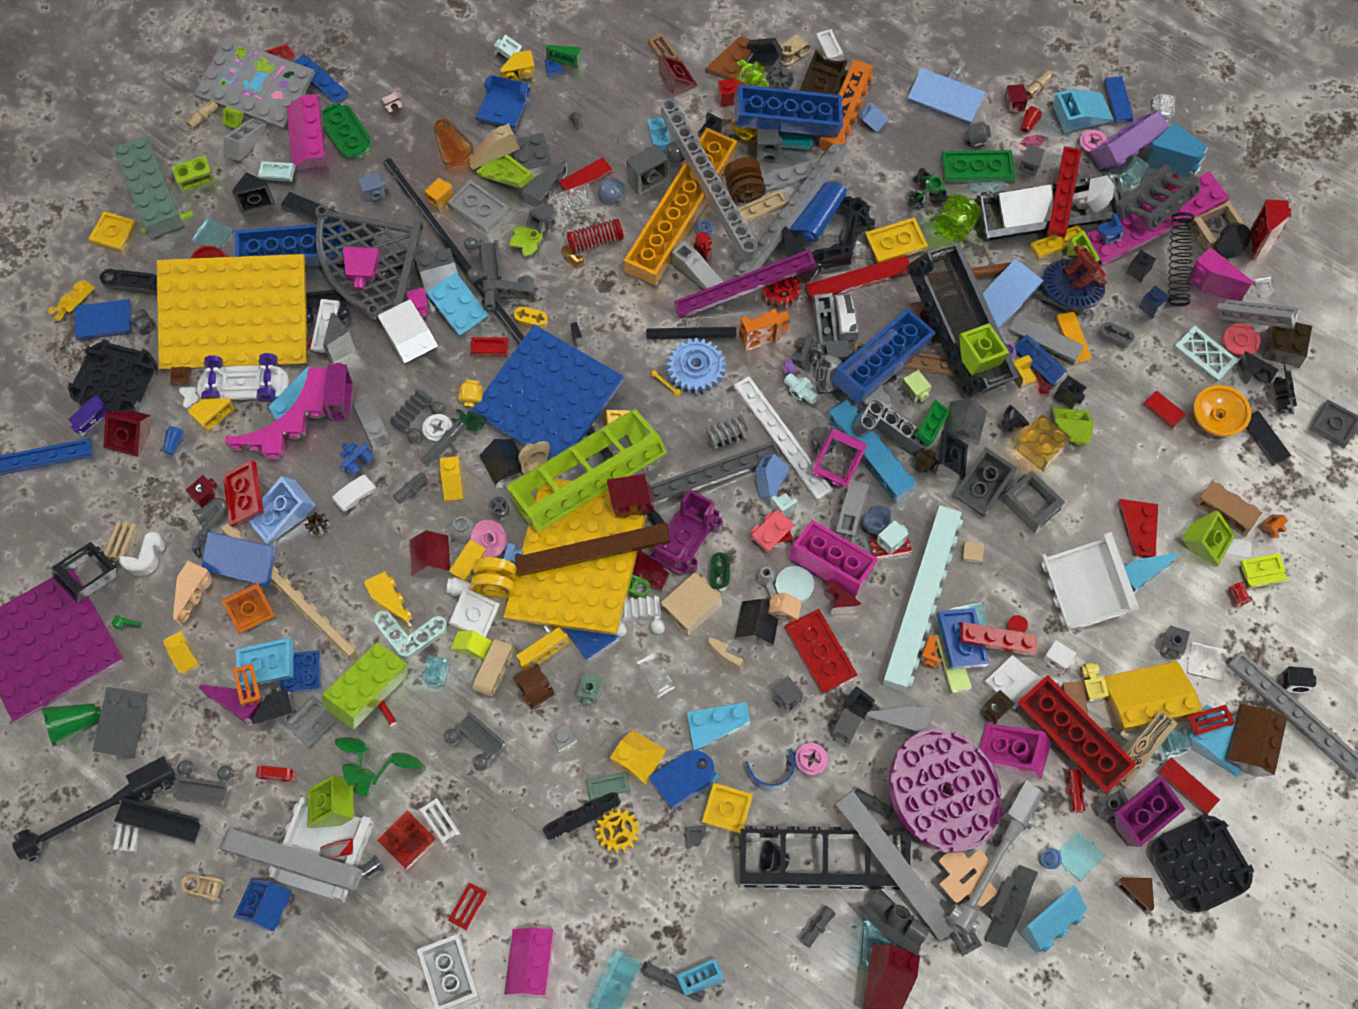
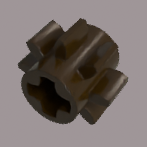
M921 449L914 458L916 461L915 467L921 472L923 470L931 471L938 462L935 459L937 454L931 449L926 451Z
M314 512L310 517L307 516L308 523L305 524V527L309 530L311 536L316 534L321 537V534L324 532L328 533L326 526H329L330 522L326 519L324 513L320 516Z

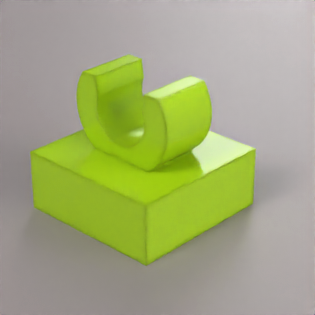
M228 106L223 108V125L234 129L241 126L244 113Z

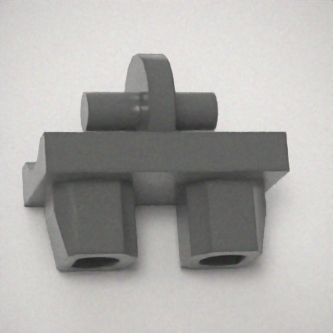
M808 333L807 337H798L797 348L802 350V352H794L792 356L793 363L802 366L804 371H809L812 361L816 362L817 358H822L820 356L824 355L821 344L814 340L813 333Z

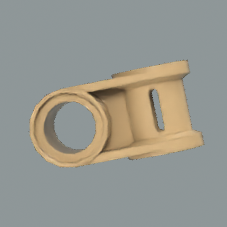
M794 35L790 40L781 45L783 52L779 57V63L783 66L792 65L808 53L810 44L800 36Z
M188 874L182 878L180 886L191 897L219 903L220 899L218 896L221 886L225 884V881L214 877ZM197 881L196 887L193 890H188L189 883Z

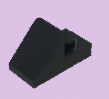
M1247 351L1244 352L1238 362L1246 384L1253 374L1260 380L1271 383L1279 370Z

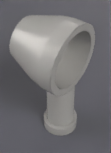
M765 566L758 571L756 579L759 585L767 588L771 600V596L777 594L773 585L776 581V574L773 569ZM768 572L770 575L765 576L763 573Z

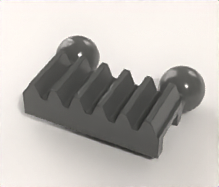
M468 237L464 241V247L468 251H475L477 248L480 250V268H482L481 271L476 267L470 268L467 272L468 279L472 282H477L480 279L482 281L501 280L502 271L498 240H494V243H484V240L480 239V241H477L474 237Z
M416 389L415 394L410 396V400H406L405 405L401 406L400 411H396L395 416L391 417L390 423L393 427L396 426L402 430L410 442L418 443L422 438V433L419 429L412 427L429 408H431L433 414L443 415L446 412V406L440 401L435 402L427 394Z
M469 711L467 713L468 716L460 724L458 723L454 729H449L444 733V741L449 745H455L458 743L462 733L484 753L483 755L476 756L473 760L474 768L478 771H484L489 766V760L493 759L506 744Z
M183 760L178 764L177 771L180 775L177 778L178 786L176 793H173L175 799L187 802L193 801L195 803L201 802L203 804L208 803L210 805L216 804L218 806L224 804L228 788L227 783L234 776V771L230 766L220 767L217 771L219 782L188 778L194 771V765L191 761Z

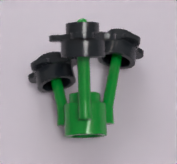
M920 168L918 174L913 176L912 181L917 183L920 189L925 190L923 192L909 191L908 205L922 209L925 202L924 195L928 192L935 206L948 202L950 197L943 186V180L935 176V174L930 175L924 168Z

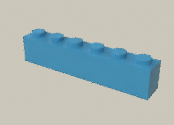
M846 400L829 411L827 420L835 429L867 444L861 462L896 504L914 492L916 486L915 479L911 474H907L903 464L893 457L890 448L884 446L876 432L871 430L866 436H858L854 432L853 425L859 414L857 408ZM849 446V447L852 449V451L855 453L857 449L854 448V447Z

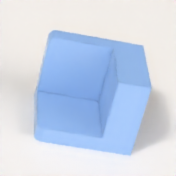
M871 101L859 113L861 119L876 132L889 120Z

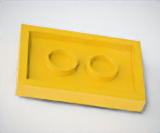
M915 217L865 232L864 237L876 263L928 250V244Z

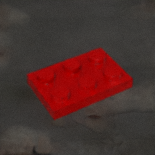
M250 460L222 475L230 526L237 527L264 513L255 461Z

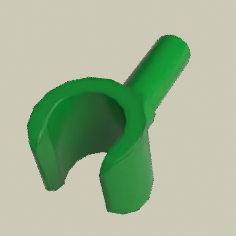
M117 615L111 624L117 629H122L124 624L141 627L142 622L128 620Z

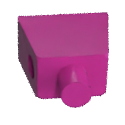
M343 247L347 280L354 281V290L363 291L365 282H374L380 260L379 249Z

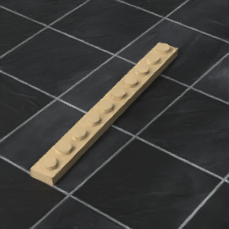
M225 524L221 528L224 535L243 539L241 537L242 534L236 527L231 528L228 524ZM273 565L270 583L353 663L357 659V648L351 641L346 642L340 630L337 628L333 629L330 626V621L324 615L320 616L317 613V608L311 602L307 603L304 600V595L298 589L295 591L291 587V582L286 577L282 578L279 575L278 569Z

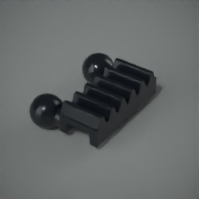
M335 289L306 293L307 325L313 322V314L319 311L321 299L339 301L340 307L337 317L340 321L349 319L350 311L347 308V301Z

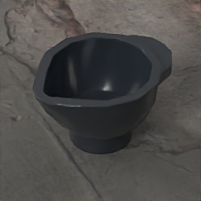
M1012 405L1006 408L1003 415L1004 419L1000 422L1010 433L1029 426L1026 418Z
M769 840L764 842L760 854L759 865L762 872H776L780 869V846ZM786 853V868L790 860L788 853Z

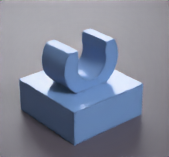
M508 543L504 559L517 566L514 557L523 555V551H514L515 544Z

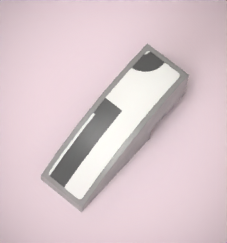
M834 295L839 341L858 340L859 329L853 295Z

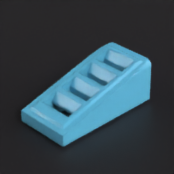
M715 958L676 975L685 996L725 982L724 975ZM709 971H713L715 976L711 977ZM702 973L705 974L707 978L706 980H703L701 976ZM693 976H697L699 983H695ZM688 978L692 986L687 987L684 979Z

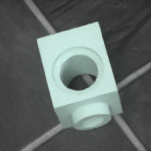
M894 520L878 535L877 543L891 555L907 541L909 533L904 525L898 524Z

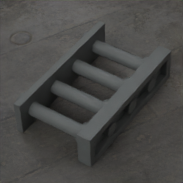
M1165 164L1116 203L1118 218L1124 220L1130 214H1134L1147 220L1148 231L1154 230L1201 192L1199 177H1194L1188 183L1172 177L1171 166ZM1171 184L1181 189L1174 193L1164 189V187ZM1159 194L1168 199L1162 203L1152 199V197ZM1147 204L1155 209L1149 213L1139 209V207Z

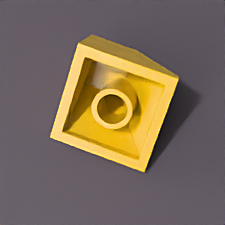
M632 729L620 741L612 753L610 761L613 766L623 772H627L628 775L646 785L649 776L653 774L667 750Z

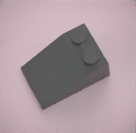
M450 248L415 257L425 293L455 272L458 274ZM427 296L431 313L437 312L438 309Z
M985 447L953 495L986 516L1004 494V491L1014 481L1020 469Z
M112 687L106 688L92 752L129 758L135 757L148 694Z

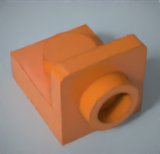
M932 635L929 636L920 662L927 668L938 669L942 660L935 657L939 645L935 644L937 637Z

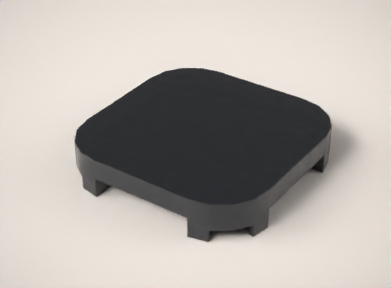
M104 339L92 347L88 345L85 349L87 355L74 382H69L68 385L73 402L77 407L81 408L93 396L97 395L111 410L110 412H139L158 372L157 363L149 351L145 349L139 351L111 344L109 340Z
M1208 814L1201 815L1188 823L1163 833L1154 840L1150 847V858L1154 868L1174 903L1187 914H1201L1234 899L1251 888L1250 886L1253 882L1254 870L1252 864L1248 865L1227 829L1229 825L1224 820H1220L1215 816H1209Z

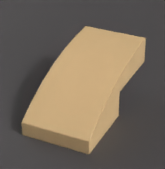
M710 637L708 647L711 652L725 665L740 672L744 659L727 653L728 644Z

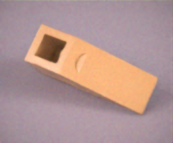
M190 561L186 562L177 576L173 619L179 626L187 621L190 611L194 605L199 603L201 594L210 586L212 581V575L207 569Z

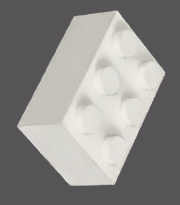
M458 934L417 949L435 1009H458L481 1000L462 939Z

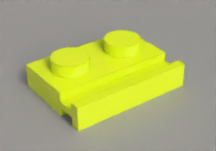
M1280 553L1245 559L1240 562L1245 580L1248 582V589L1284 583L1289 580L1286 577V570Z

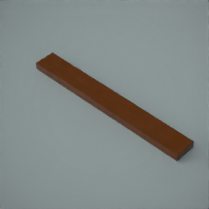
M667 523L516 556L517 574L520 577L671 543L669 527Z

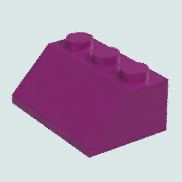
M1159 775L1114 812L1116 828L1128 846L1141 847L1181 814L1185 807L1163 776Z

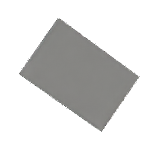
M469 180L447 202L448 207L487 234L510 212L508 205L472 180Z

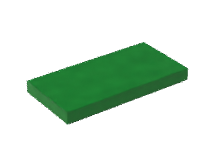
M1012 150L942 151L944 183L1015 181Z

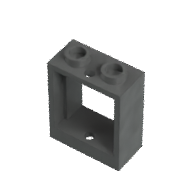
M1031 471L1028 475L1023 474L1017 480L1018 483L1014 487L1010 485L1004 491L1005 495L1002 502L1036 533L1063 509L1065 501ZM1028 483L1051 503L1037 517L1014 496Z

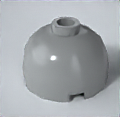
M821 355L822 359H818L815 366L814 377L819 379V385H816V388L820 392H834L839 387L831 380L836 369L843 362L835 356Z

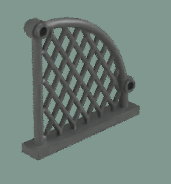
M319 205L315 210L318 218L316 249L322 270L334 289L348 302L365 311L367 316L373 320L378 319V315L388 311L382 309L390 306L395 307L405 302L407 299L406 291L409 290L416 260L415 257L417 256L423 231L422 221L414 219L413 227L330 211L328 206ZM329 218L339 220L329 225L324 224ZM343 221L358 223L362 225L350 229ZM341 225L346 231L337 233L332 227ZM366 225L384 228V230L373 234ZM323 229H328L333 235L324 238ZM363 229L369 235L360 238L354 232ZM388 229L407 234L395 238ZM351 234L356 240L347 243L342 236ZM386 234L392 240L382 242L377 236ZM337 238L343 244L334 247L328 241ZM373 238L378 243L375 246L370 247L364 242ZM410 238L408 248L400 241ZM323 242H324L330 249L324 251ZM357 243L362 244L365 248L378 249L383 247L388 253L381 255L379 261L385 267L376 271V275L381 281L375 283L367 282L369 285L365 286L363 291L352 290L347 292L342 286L349 283L353 286L354 281L347 280L345 268L340 269L335 265V263L344 261V255L338 250L343 249V247H352L351 245ZM396 243L401 249L392 251L387 245ZM406 251L405 261L396 255ZM334 252L340 258L331 261L326 254ZM392 256L398 262L389 265L384 259ZM331 265L336 270V272L332 273L329 266ZM403 265L401 275L393 268ZM390 270L395 276L386 279L380 272ZM340 274L346 280L339 283L335 276ZM400 278L399 286L396 288L390 281ZM386 283L391 290L382 292L377 286ZM373 288L379 294L370 297L364 291ZM360 292L365 299L358 300L352 295ZM397 292L395 302L387 295ZM383 297L388 303L380 306L374 300Z

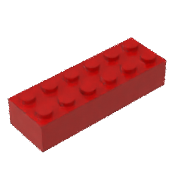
M1049 675L1042 679L1018 702L1019 708L1046 733L1062 752L1106 796L1137 769V764Z

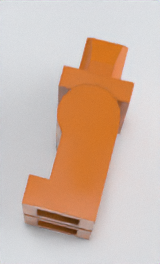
M776 308L762 314L761 317L749 320L748 316L742 317L739 337L745 350L770 343L773 339L775 342L779 341L781 334L787 333L789 330L787 324L790 323V317L787 311L777 313Z

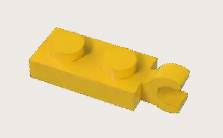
M84 280L78 281L68 294L60 298V301L56 304L57 307L52 306L47 312L52 315L57 311V315L53 319L60 321L66 312L70 313L94 289V286Z

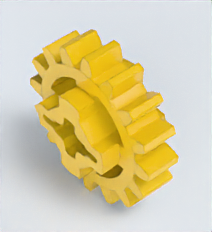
M620 808L617 809V813L609 810L610 815L607 816L605 814L602 816L603 821H597V824L600 826L595 828V832L600 834L596 837L597 841H602L600 844L601 848L608 846V853L612 849L615 850L616 855L619 854V850L627 853V847L634 848L632 842H639V838L635 836L641 834L640 829H636L640 826L639 821L633 822L635 815L633 814L629 817L627 809L624 813H621ZM627 822L631 825L632 832L626 829ZM621 827L622 833L619 832L615 836L614 830H618ZM604 830L610 833L609 841L604 835ZM623 840L626 841V842H624V843H622V844H618V842H620V841H623Z

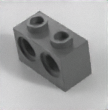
M757 129L756 160L759 164H777L778 157H781L782 136H779V130Z

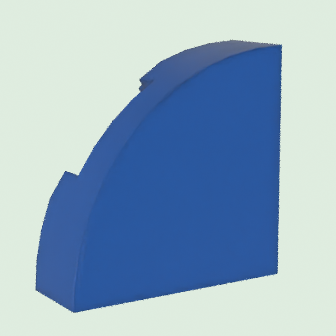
M545 60L547 77L564 75L561 65L553 62V60Z

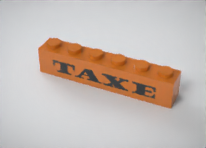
M853 59L839 92V95H842L843 127L837 137L821 135L819 142L820 150L828 151L833 143L846 145L847 139L845 138L847 135L850 136L852 131L851 124L852 122L855 123L858 116L857 109H861L863 104L862 97L867 95L869 89L867 85L873 81V65Z

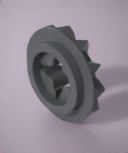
M781 66L780 68L774 67L772 71L769 70L766 81L771 88L788 89L792 86L794 78L793 73L789 72L788 68L783 69ZM779 75L782 76L781 82L778 80Z

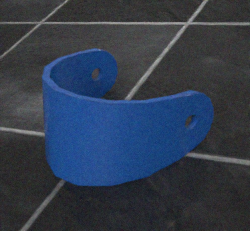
M788 749L792 764V772L785 781L779 784L761 782L754 776L748 761H746V769L752 783L760 790L767 792L779 791L785 788L792 781L795 772V761L791 749Z

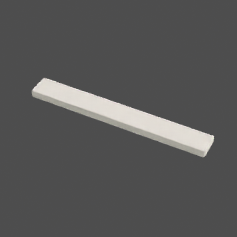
M750 376L736 383L734 389L771 440L775 441L781 454L816 502L831 494L833 489L825 479L814 475L815 472L811 468L813 462Z

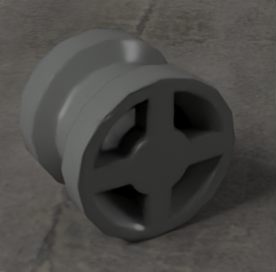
M495 497L490 501L489 508L493 518L503 520L508 517L510 510L505 498Z

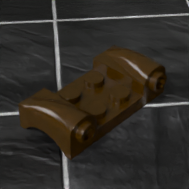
M815 50L799 91L835 95L839 83L842 80L845 81L848 71L845 69L848 61L830 60Z

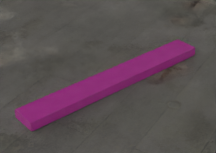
M811 249L674 301L678 316L682 319L817 266Z

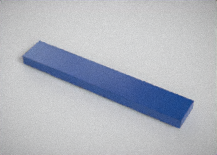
M87 438L0 455V476L92 458V440Z

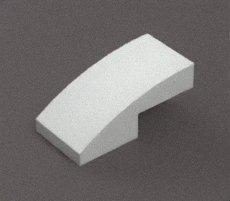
M364 474L339 490L332 497V500L345 512L358 505L360 499L375 492L376 487Z

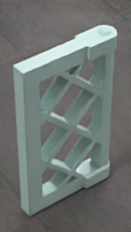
M1196 325L1174 346L1175 349L1217 382L1239 361V359L1221 347ZM1197 334L1203 340H1193V336ZM1191 344L1192 352L1186 349L1183 345ZM1194 344H1204L1205 351L1195 352ZM1207 344H1210L1217 351H1208ZM1195 355H1205L1206 363ZM1208 355H1218L1219 363H1209ZM1222 355L1230 360V362L1222 363ZM1210 367H1220V372L1216 373Z

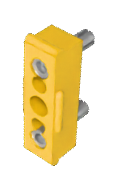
M544 626V630L548 634L528 648L524 649L520 643H517L515 648L519 654L516 657L522 669L524 670L536 662L541 664L569 645L568 635L564 634L559 627L553 630L551 626Z

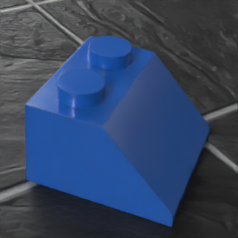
M251 878L233 918L274 932L280 923L284 908L289 903L292 891L270 881Z

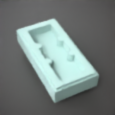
M261 161L257 177L262 180L292 182L296 166L294 163Z

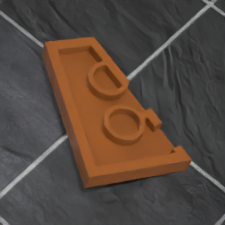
M742 36L737 38L705 68V73L725 80L733 78L738 80L752 54L747 46L751 39Z

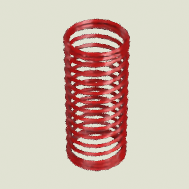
M615 218L612 221L609 220V223L605 221V224L602 222L601 224H594V226L590 225V227H586V229L582 228V230L578 229V231L575 230L574 232H567V240L570 249L573 253L576 254V247L572 237L573 234L578 252H580V247L576 238L577 233L582 251H584L583 243L580 237L581 232L586 250H588V246L584 237V231L587 236L590 249H592L587 229L589 230L592 244L595 248L596 245L591 232V228L594 232L597 246L599 247L600 245L595 232V227L598 231L600 243L603 246V240L599 231V226L602 230L604 242L607 245L606 236L603 231V225L606 230L608 242L611 244V239L607 230L606 223L609 226L612 241L615 242L610 222L613 226L616 240H623L624 234L619 219Z

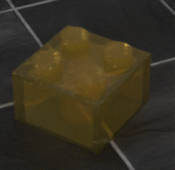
M1041 414L1017 439L1014 449L1044 472L1067 448L1072 437Z

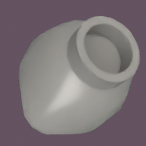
M459 516L447 525V530L452 540L457 543L466 544L471 539V532L475 523L468 517Z

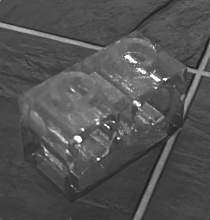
M589 183L555 194L561 216L595 204Z

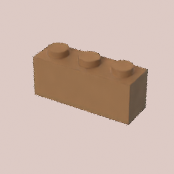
M1211 481L1195 504L1208 514L1219 511L1229 527L1244 537L1247 536L1263 513L1256 506L1245 502L1239 495L1231 493L1223 485Z

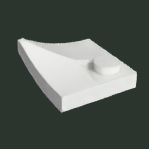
M1012 655L984 684L995 694L999 690L1005 693L1015 703L1012 708L1014 711L1019 707L1018 702L1043 678L1031 671Z

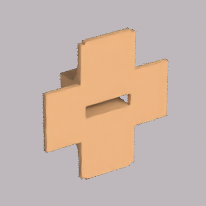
M980 849L969 859L963 852L946 853L939 859V863L944 867L949 876L939 885L956 904L965 896L971 898L990 860ZM974 868L977 873L962 884L960 881ZM990 882L977 903L979 908L983 907L998 892Z

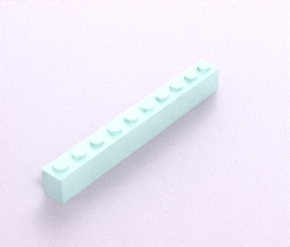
M939 505L882 686L902 693L906 692L907 687H912L915 677L911 676L913 669L917 670L920 658H917L919 651L923 652L926 643L922 639L924 633L928 634L931 623L928 622L929 616H934L937 607L933 605L935 598L939 599L942 591L939 584L940 581H945L948 572L944 568L946 564L950 565L953 556L949 552L951 547L955 548L958 540L955 533L956 530H961L963 520L960 517L962 512Z

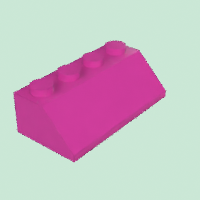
M318 94L300 96L287 106L292 163L296 166L295 170L326 167L328 163L322 104Z
M814 520L810 521L795 541L789 555V559L829 582L832 579L855 598L865 585L879 560L877 557Z

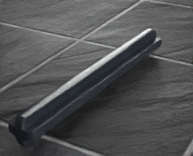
M736 327L646 329L647 339L732 338L737 335Z

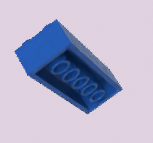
M741 84L738 85L734 95L735 127L778 129L783 132L837 137L843 127L842 95Z
M317 224L235 230V257L304 254L305 267L321 266L316 249ZM341 225L332 227L337 233L346 231ZM323 229L324 238L333 235L328 229ZM347 235L342 236V238L347 242ZM337 238L328 241L334 247L343 244ZM323 242L324 251L330 249V248ZM343 249L338 250L342 255H344ZM334 252L326 254L331 261L340 258ZM344 261L335 263V265L344 264Z
M907 309L836 369L831 381L860 405L930 344L936 332L910 309Z

